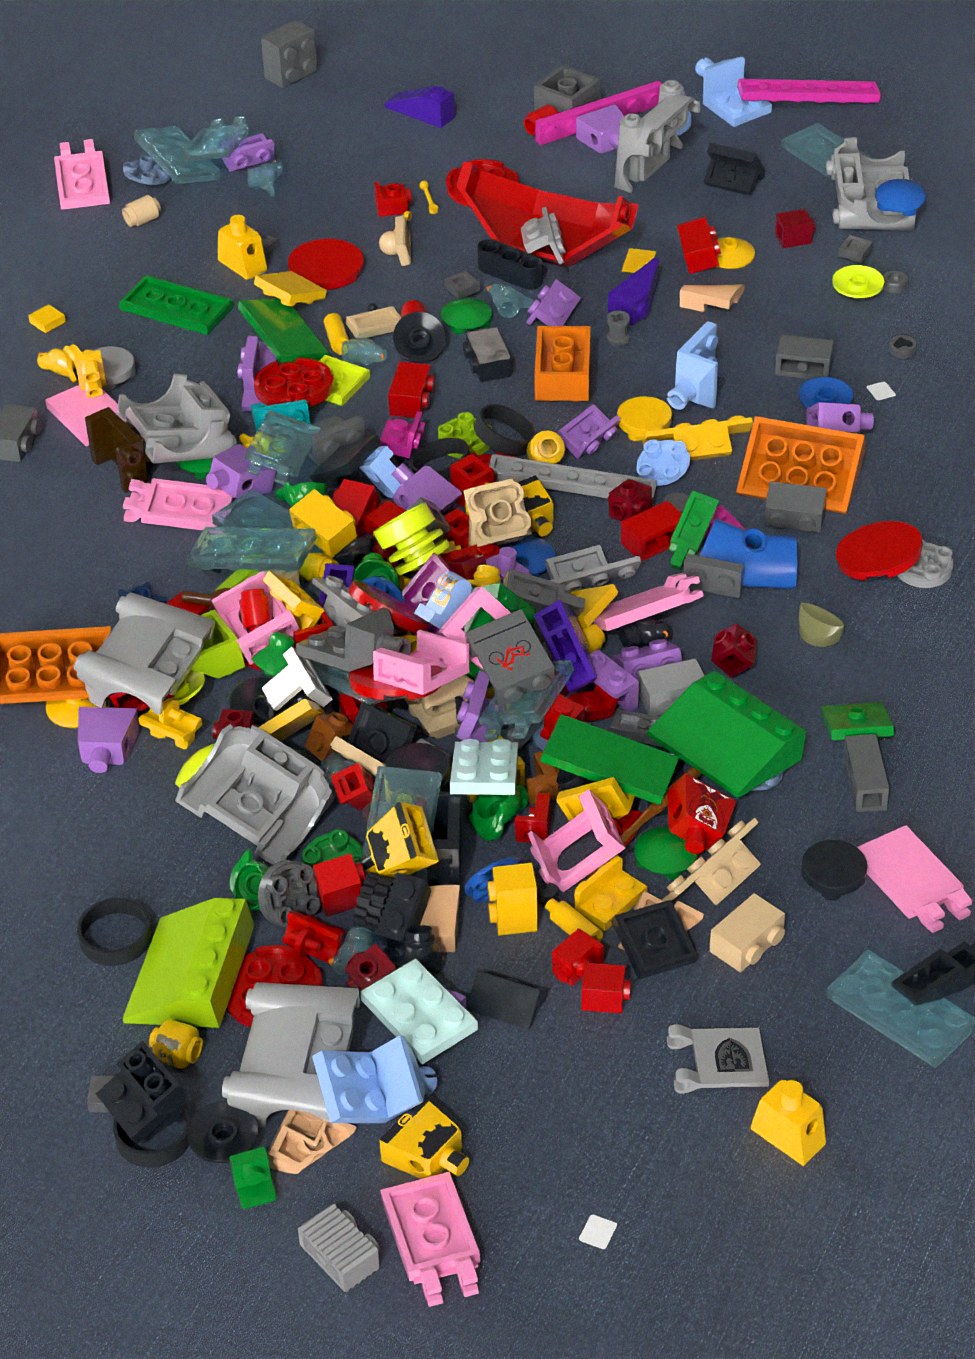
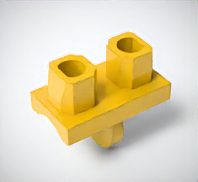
M86 349L80 354H74L80 390H86L88 398L102 396V387L107 386L101 350L93 351Z
M168 698L163 702L161 715L154 713L150 708L146 714L139 717V724L149 728L152 736L159 739L166 736L174 739L177 747L187 749L195 740V732L202 726V719L179 709V702Z

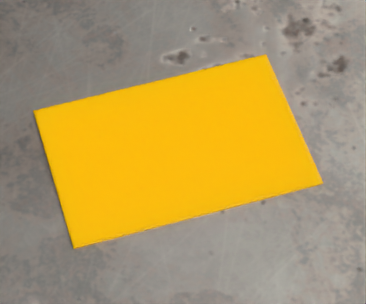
M629 248L621 271L635 273L655 257L656 251Z

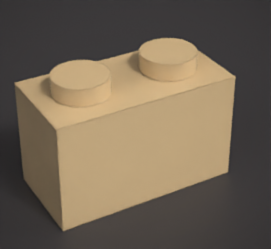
M755 893L752 894L711 929L710 952L741 973L750 964L757 963L770 946H775L782 940L785 934V913Z

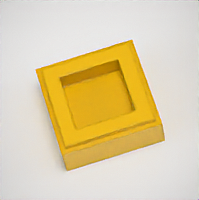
M49 304L28 315L29 322L44 333L66 322L65 315Z

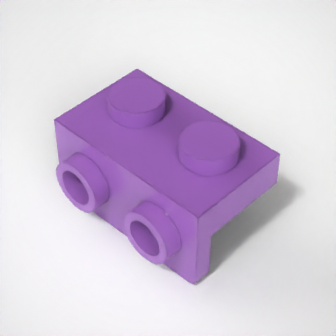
M263 133L218 146L219 154L229 172L274 159V142L272 139L267 140Z
M556 279L550 287L545 285L537 296L540 301L536 299L527 312L531 315L526 323L531 325L537 317L548 326H563L581 297Z
M592 404L561 428L557 434L561 436L565 447L579 459L586 453L589 455L593 454L599 448L600 442L603 439L609 441L618 432L616 426L621 418L616 415L609 420Z
M666 639L651 641L649 646L640 649L638 646L626 647L621 650L620 654L612 655L613 661L637 680L638 671L682 662L680 648Z
M599 649L591 653L590 656L597 675V679L591 683L595 686L597 684L613 698H619L617 703L626 711H633L638 708L639 681Z
M479 671L475 682L468 681L463 694V698L467 702H462L456 718L461 720L457 738L463 740L476 739L479 742H488L498 705L494 700L485 697L489 678L484 672Z

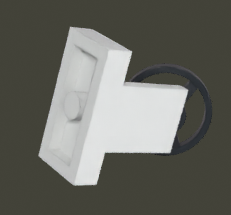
M293 647L283 654L289 665L263 686V691L256 694L252 700L253 715L261 722L266 723L273 719L274 713L279 712L283 705L288 703L291 704V707L295 705L293 697L302 689L309 698L323 707L333 700L311 661L297 656L296 649ZM258 700L264 703V709L269 712L268 717L261 715L256 710L255 705Z

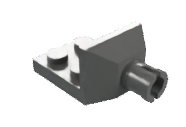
M381 608L345 624V628L332 626L320 634L310 635L308 639L296 644V655L350 672L374 664L373 651L379 648L409 655L411 643L406 638L393 636L394 626L389 609Z

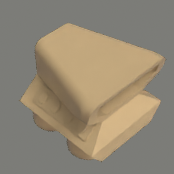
M517 478L485 484L463 491L469 511V546L477 544L480 547L493 543L502 545L521 540L524 536L532 535L530 529L531 518L526 512L523 502L524 491Z
M463 675L441 686L436 692L428 696L407 700V695H405L403 698L408 703L410 714L417 717L422 723L423 732L427 736L439 739L455 733V728L459 726L456 720L455 697L461 696L463 698L468 681H475L467 675Z

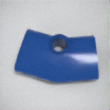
M715 519L700 556L744 565L743 586L794 589L796 587L797 541L795 536L768 535L755 528L744 530L721 519ZM746 544L753 545L756 549H751Z

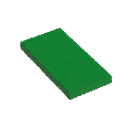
M145 275L119 302V308L125 312L209 335L234 308V302L229 298Z
M281 299L239 300L238 309L280 363L296 362V358H309L319 361L324 355H329L327 349L292 306L283 305L280 302Z
M560 714L540 762L595 782L614 777L623 792L661 805L679 757Z

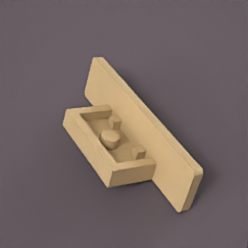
M753 818L747 824L741 820L727 832L731 838L726 842L721 838L707 850L711 856L706 860L701 856L687 868L691 874L685 879L680 875L666 887L670 893L662 900L672 901L695 881L714 905L720 903L761 865L740 840L759 823L756 818Z

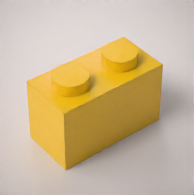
M315 489L289 509L293 527L331 558L357 537L353 516L346 510H340L329 496H323Z
M532 863L492 867L493 881H487L489 901H494V903H488L490 923H496L498 936L538 931L537 886Z

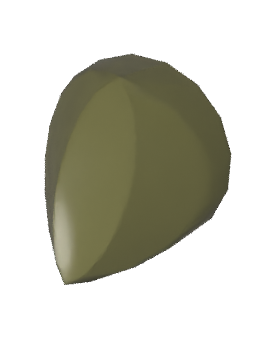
M809 603L800 604L799 634L806 643L813 646L826 647L840 641L845 628V623L841 619L816 605Z

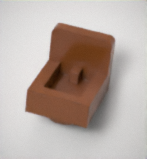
M338 712L316 715L305 747L323 763L327 761L332 762L336 751L331 748L330 744L336 736L341 739L342 736L350 735L353 725L345 715Z
M543 751L534 753L535 777L526 780V789L529 793L528 803L530 805L536 804L537 793L550 794V800L557 798L559 793L558 783L556 782L559 768L540 762Z

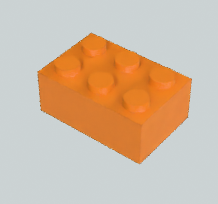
M537 326L535 401H589L591 326Z

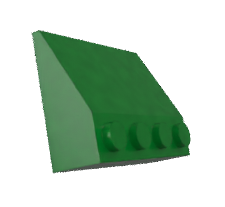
M714 670L693 682L647 730V736L736 798H739L802 760L806 730Z

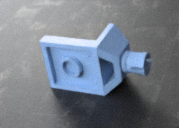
M707 57L704 60L700 59L696 64L695 71L698 75L704 77L703 105L731 126H738L772 112V104L767 100H741L737 84L738 79H744L745 58L737 57L715 64Z
M707 321L677 351L675 387L667 394V401L673 408L681 410L689 401L710 408L716 406L718 362L717 358H715L718 344V337L716 336L717 324Z
M398 1036L372 1052L322 1050L312 1056L330 1123L384 1124L423 1103L424 1095L431 1094L437 1086V1077H425V1075L436 1074L431 1067H418L416 1057L405 1036Z

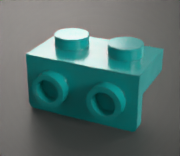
M307 400L269 406L264 403L250 405L256 433L259 432L260 427L280 429L310 424Z

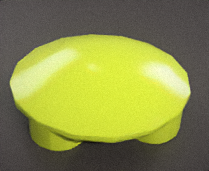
M215 743L198 750L184 763L178 773L175 785L180 788L184 782L193 777L210 754Z

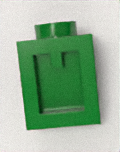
M265 1147L229 1156L233 1183L242 1209L252 1208L276 1200V1192L271 1180Z

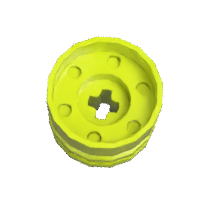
M426 502L402 513L373 532L382 549L396 545L398 550L389 557V561L393 563L402 558L404 559V562L395 568L398 575L421 569L433 553L440 556L443 551L450 547L447 539L434 544L433 540L443 534L441 529L431 532L426 530V527L435 520Z

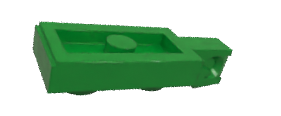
M692 490L670 540L669 551L674 552L670 561V568L681 571L687 553L698 554L720 502L718 499Z

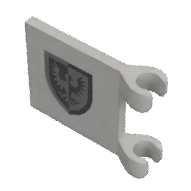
M677 1024L669 1026V1036H667L668 1047L670 1049H681L692 1044L697 1072L687 1068L676 1070L674 1089L677 1093H688L699 1088L769 1086V1077L759 1028L690 1029Z

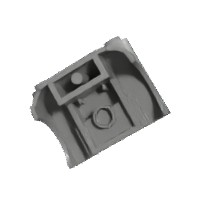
M668 80L661 84L658 104L642 118L637 114H627L621 118L615 188L632 193L633 187L628 180L635 182L639 180L645 181L670 159V146L682 148L683 143L676 132L687 124L688 111L700 112V102L691 96H687L683 86L678 81Z
M857 137L846 138L843 144L835 148L830 160H826V175H831V179L835 180L839 204L837 209H833V224H838V229L914 231L916 214L905 216L898 212L881 211L877 208V200L875 198L876 190L882 183L893 179L910 180L908 167H904L905 151H899L885 159H871L860 153L857 147Z
M174 374L166 394L154 402L145 404L136 403L125 394H119L117 415L128 426H135L144 438V452L152 463L211 459L215 455L236 446L235 436L227 430L230 413L204 381H201L199 385L196 382L187 380V375Z
M130 592L126 597L121 596L116 612L119 613L120 620L98 651L88 650L85 654L81 653L75 662L74 670L77 671V677L85 683V690L89 695V701L96 706L103 708L106 697L109 694L122 692L141 699L154 713L161 715L163 701L167 694H175L199 658L200 652L203 649L204 639H212L215 620Z
M230 724L222 729L213 749L199 770L191 779L180 786L175 801L200 818L208 813L257 845L255 854L274 865L277 862L289 860L333 803L334 797L329 784L323 776L325 772L316 764L253 725L250 729L240 726L233 727Z
M256 982L254 989L249 988L246 996V1009H251V1014L254 1018L240 1071H233L231 1076H226L223 1081L222 1097L227 1098L228 1105L253 1114L258 1127L266 1128L269 1114L280 1110L303 1111L330 1122L312 1056L322 1050L349 1051L353 1036V1014L355 1007L359 1008L360 1006L358 988Z

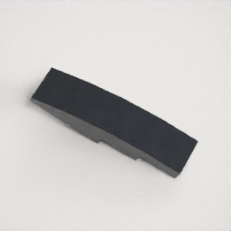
M963 942L948 953L939 949L893 980L891 986L915 1006L936 1001L975 984V943L969 946L966 942Z

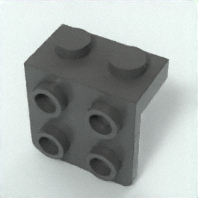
M359 415L343 421L338 416H332L293 434V441L320 467L340 446L364 439L365 425L364 420Z
M700 547L696 555L687 553L684 560V574L687 577L698 576L700 580L697 584H690L688 588L740 599L745 587L743 586L744 565L700 556L703 547Z

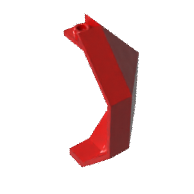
M463 162L457 183L458 189L491 239L524 252L527 251L523 243L520 227H523L530 219L542 218L541 208L547 207L549 214L554 212L560 225L561 237L564 242L563 246L566 253L562 254L564 263L560 265L567 267L572 266L632 230L639 204L630 203L622 196H618L616 203H596L538 190L482 171L474 164ZM550 244L530 253L539 257L542 261L559 265Z

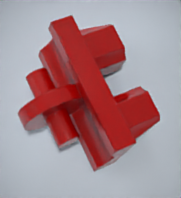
M294 910L289 912L287 916L288 925L282 943L293 947L294 952L300 956L309 954L328 963L329 959L334 958L332 964L336 963L339 950L344 944L345 930L323 924L309 914L303 915Z

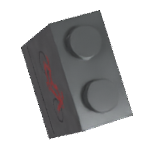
M522 609L465 632L466 643H469V654L471 658L477 656L494 687L495 702L498 706L505 703H514L522 696L533 691H542L555 682L554 666Z

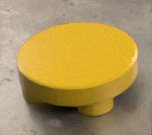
M640 396L628 399L619 406L617 415L621 418L618 425L624 432L628 433V438L632 441H641L645 432L654 427L669 429L672 422V411L669 405L654 397Z

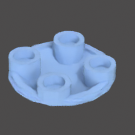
M652 439L645 443L644 451H642L637 460L636 470L641 478L657 480L656 486L668 485L677 481L685 474L690 465V455L685 443L682 441H657Z

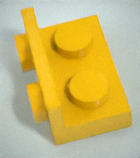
M268 571L263 581L271 588L270 594L280 600L287 611L291 612L298 627L304 629L315 626L324 609L294 581Z
M612 777L561 791L556 799L567 819L571 821L585 811L579 796L588 789L607 805L611 817L615 819L629 814L635 796L623 792L616 779Z
M618 855L613 857L608 863L606 862L601 865L597 872L588 880L579 883L574 892L575 909L603 932L612 926L611 920L615 915L628 912L637 904L643 891L647 892L645 884L622 870L623 859Z

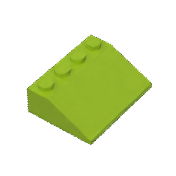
M212 898L160 918L124 1013V1023L162 1025L163 1022L172 1019L194 1027L220 1028L254 929V923L246 899Z

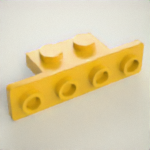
M739 415L720 422L716 419H710L698 425L682 423L676 425L675 428L669 429L654 427L645 432L642 443L644 446L647 441L652 439L657 441H682L689 452L690 461L729 456L732 453L729 435L749 432L753 425L752 417L744 418V416Z

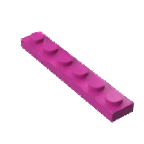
M738 79L737 84L741 100L815 101L817 103L827 101L868 104L870 102L879 103L881 96L876 82Z
M658 80L536 120V142L539 145H543L576 134V117L614 104L624 116L652 109L658 104L659 89L662 83Z

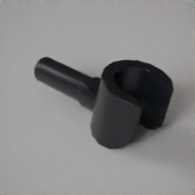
M549 883L543 890L537 889V899L544 907L550 899L554 898L556 901H559L562 896L557 894L559 888L553 883Z

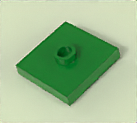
M882 702L821 706V717L831 740H845V736L876 734L877 738L894 736V725Z

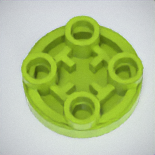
M462 412L458 414L457 418L438 427V440L443 438L462 439L468 444L470 452H476L477 455H482L490 449L476 435L474 431L476 418L470 412ZM461 453L447 454L455 458H461L463 456V454Z

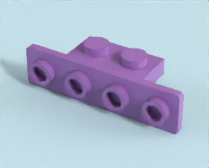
M248 336L246 347L241 348L242 363L238 364V379H243L244 386L241 404L242 411H251V404L262 403L254 392V377L263 367L277 361V358L264 342H259L258 336Z

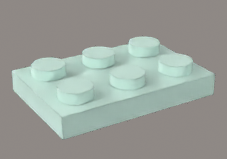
M465 739L461 742H455L450 794L515 795L518 742H510L506 739H497L493 742Z
M417 959L412 960L360 992L361 1001L396 1037L405 1036L415 1057L421 1064H424L478 1030L477 1020Z

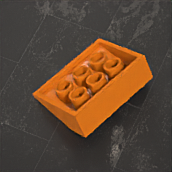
M755 416L736 494L766 500L770 481L827 488L825 510L847 514L866 451L865 435Z
M111 626L0 633V704L89 698L85 690V683L77 677L74 665L81 653L85 654L88 650L98 651L112 631Z

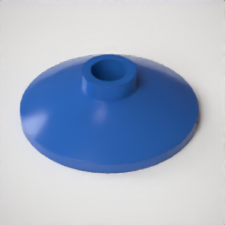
M819 377L806 381L800 387L799 400L806 408L819 402L851 404L853 401V391L847 383L839 379Z

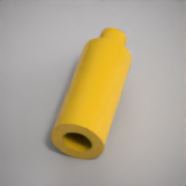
M337 313L328 314L324 318L323 323L331 348L339 355H345L350 347V342L342 318Z
M552 898L546 903L545 908L550 912V920L568 935H571L579 928L600 942L602 940L603 932L566 901L558 902Z

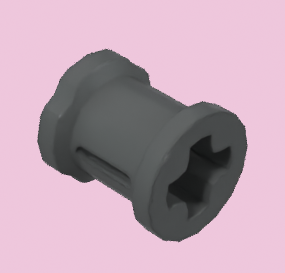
M620 310L610 312L606 316L609 325L606 339L611 345H625L630 340V335L627 331L630 315Z

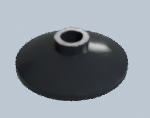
M412 312L405 315L398 321L393 333V342L397 352L404 359L413 363H426L434 360L442 352L446 341L445 330L441 322L426 312ZM418 336L423 339V343H415L414 338Z
M227 1101L211 1103L201 1108L191 1118L187 1128L188 1143L192 1151L205 1161L230 1163L229 1156L252 1150L258 1138V1124L253 1114L230 1106ZM221 1137H227V1138H228V1139H225V1140H219Z

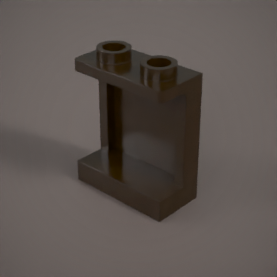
M110 407L86 416L85 423L92 461L96 465H100L112 459L118 465L121 488L125 493L130 492L129 485L131 479L149 483L142 439Z

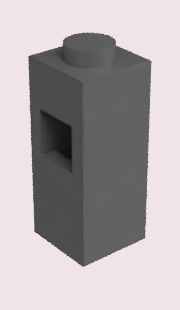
M876 734L845 736L843 761L855 812L887 810L889 785Z

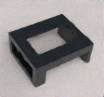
M428 792L430 834L439 860L437 863L427 867L428 886L460 885L461 893L462 820L460 794Z

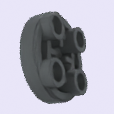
M284 860L275 863L266 871L259 885L258 903L262 914L269 922L287 927L289 912L294 910L303 915H313L318 911L320 901L317 897V886L313 869L309 865Z

